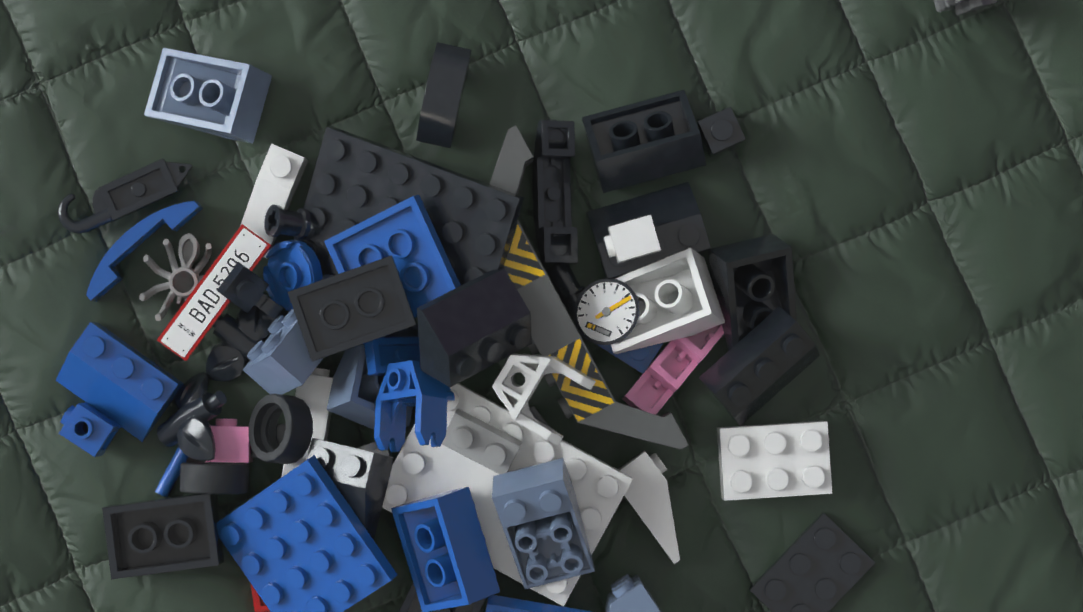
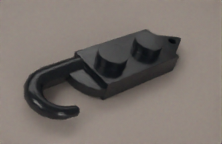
M163 158L105 184L94 192L92 206L95 214L79 221L71 219L67 212L69 204L75 199V194L71 193L64 197L59 204V221L65 229L72 233H88L180 192L178 188L193 166L191 164L166 162ZM181 167L186 168L184 173L180 172Z

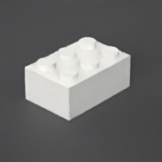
M827 421L717 427L721 498L724 501L832 494Z

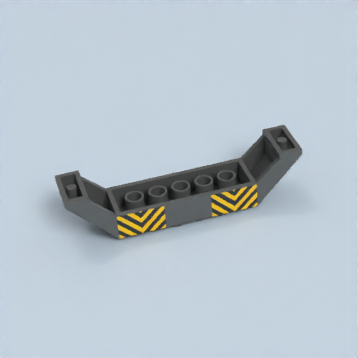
M516 125L507 131L490 185L518 195L525 168L532 164L534 160ZM517 220L503 268H505L531 313L532 344L528 347L532 355L540 353L543 356H555L596 381L592 389L589 390L563 374L549 373L544 375L550 387L557 384L562 394V397L557 399L566 418L569 419L574 416L577 423L680 450L689 446L672 413L667 412L658 416L614 400Z

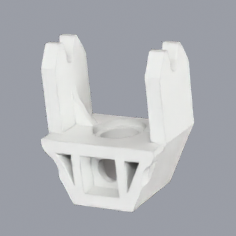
M516 353L510 355L492 388L516 422L558 445L564 436L535 419L529 409L528 401L543 376L549 373L563 374L589 390L592 389L596 381L555 356ZM516 373L524 375V385H518L515 382L514 377Z

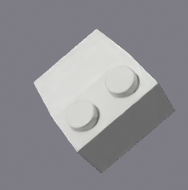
M692 248L615 278L630 286L639 302V316L634 329L623 340L611 344L615 354L693 336L725 323L705 259Z

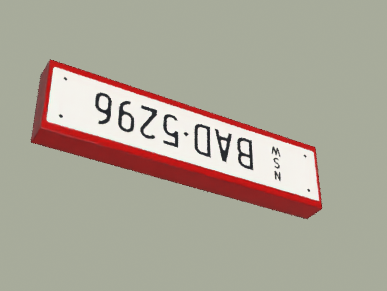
M242 224L158 337L157 341L184 361H187L231 302L220 294L217 289L238 262L253 272L272 245Z

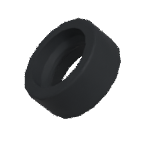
M282 394L266 395L257 403L251 414L249 441L252 451L259 459L265 462L279 464L296 463L304 456L310 446L313 434V418L310 408L304 400L295 396ZM284 412L286 430L283 440L278 447L276 426L280 415Z
M216 462L182 463L180 491L200 494L248 493L249 464Z

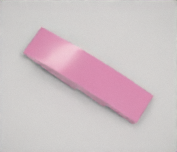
M722 324L693 336L670 341L622 400L633 408L656 415L724 334Z

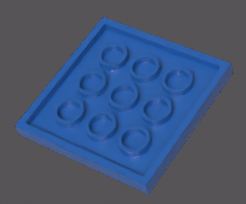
M315 455L217 522L220 540L270 612H344L398 575Z

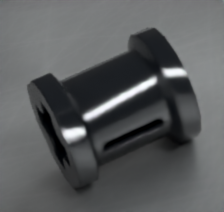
M273 204L268 208L265 215V232L271 237H277L279 234L293 236L295 240L303 241L308 237L311 229L310 212L307 209L301 208L297 211L284 210L280 205Z

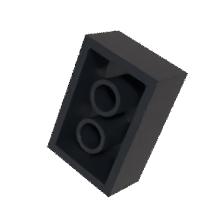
M199 493L109 505L102 508L111 580L218 566L224 563L222 541L219 538L217 529L219 517L216 494Z

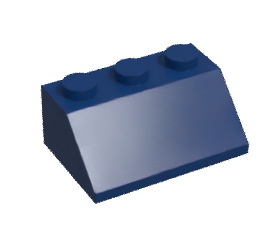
M90 322L69 351L55 380L86 403L122 425L123 429L141 442L146 439L184 384L97 322Z
M469 487L446 491L391 508L422 612L470 605L500 592L496 573L493 569Z

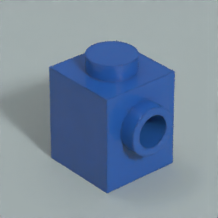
M85 402L78 403L76 407L71 405L60 421L64 426L59 434L90 455L97 457L105 453L122 425Z

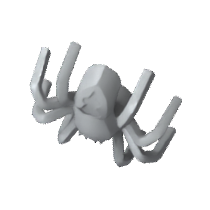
M190 233L185 234L179 240L178 255L181 267H178L171 242L168 239L163 240L172 273L161 269L149 255L143 257L144 262L156 274L169 280V282L153 286L146 292L141 293L139 297L141 301H145L157 292L167 289L171 290L159 313L155 315L156 321H160L165 317L175 296H177V304H180L182 298L186 301L204 275L199 276V273L210 259L212 253L211 243L206 244L204 255L194 269L192 266L198 259L200 246L197 239Z

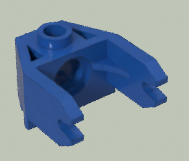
M409 360L388 364L375 402L374 439L380 451L388 450L389 446L390 452L400 451L405 442L407 407L416 406L415 435L420 445H429L430 441L431 447H440L446 437L447 402L455 401L454 393L450 387L421 371L420 361Z

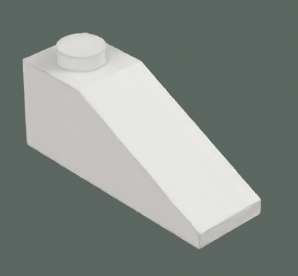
M271 144L256 179L241 225L246 226L272 246L276 237L268 236L265 232L264 220L266 212L273 204L280 205L284 210H288L308 163L305 157Z
M644 450L618 469L633 478L624 496L675 564L680 560L668 484L662 473L667 471V468L656 453L649 456Z

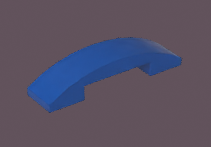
M196 201L179 203L161 209L131 227L113 244L100 261L90 281L86 296L90 301L97 302L123 279L114 267L166 223L172 230L178 231L197 215L203 207Z

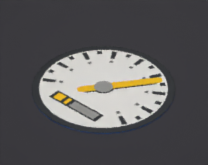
M612 278L600 279L588 285L579 295L574 308V320L578 331L585 339L598 345H611L626 338L634 329L639 316V302L632 288L626 283Z

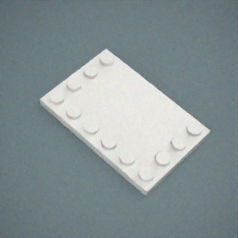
M460 383L450 387L454 393L455 401L447 402L446 430L456 410L460 409L522 441L508 472L560 458L564 459L575 491L592 555L633 478L564 440H561L558 445L548 441L516 422L506 408ZM414 424L392 465L382 507L392 512L391 508L446 491L469 487L493 568L523 584L492 499L493 476L500 474L442 444L440 447H431V442L429 441V445H420L415 435ZM580 575L530 589L564 607Z

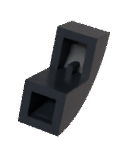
M437 42L425 89L416 141L451 148L460 102L468 76L471 49Z

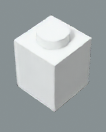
M651 215L608 227L609 235L603 237L609 258L616 256L618 263L661 250Z

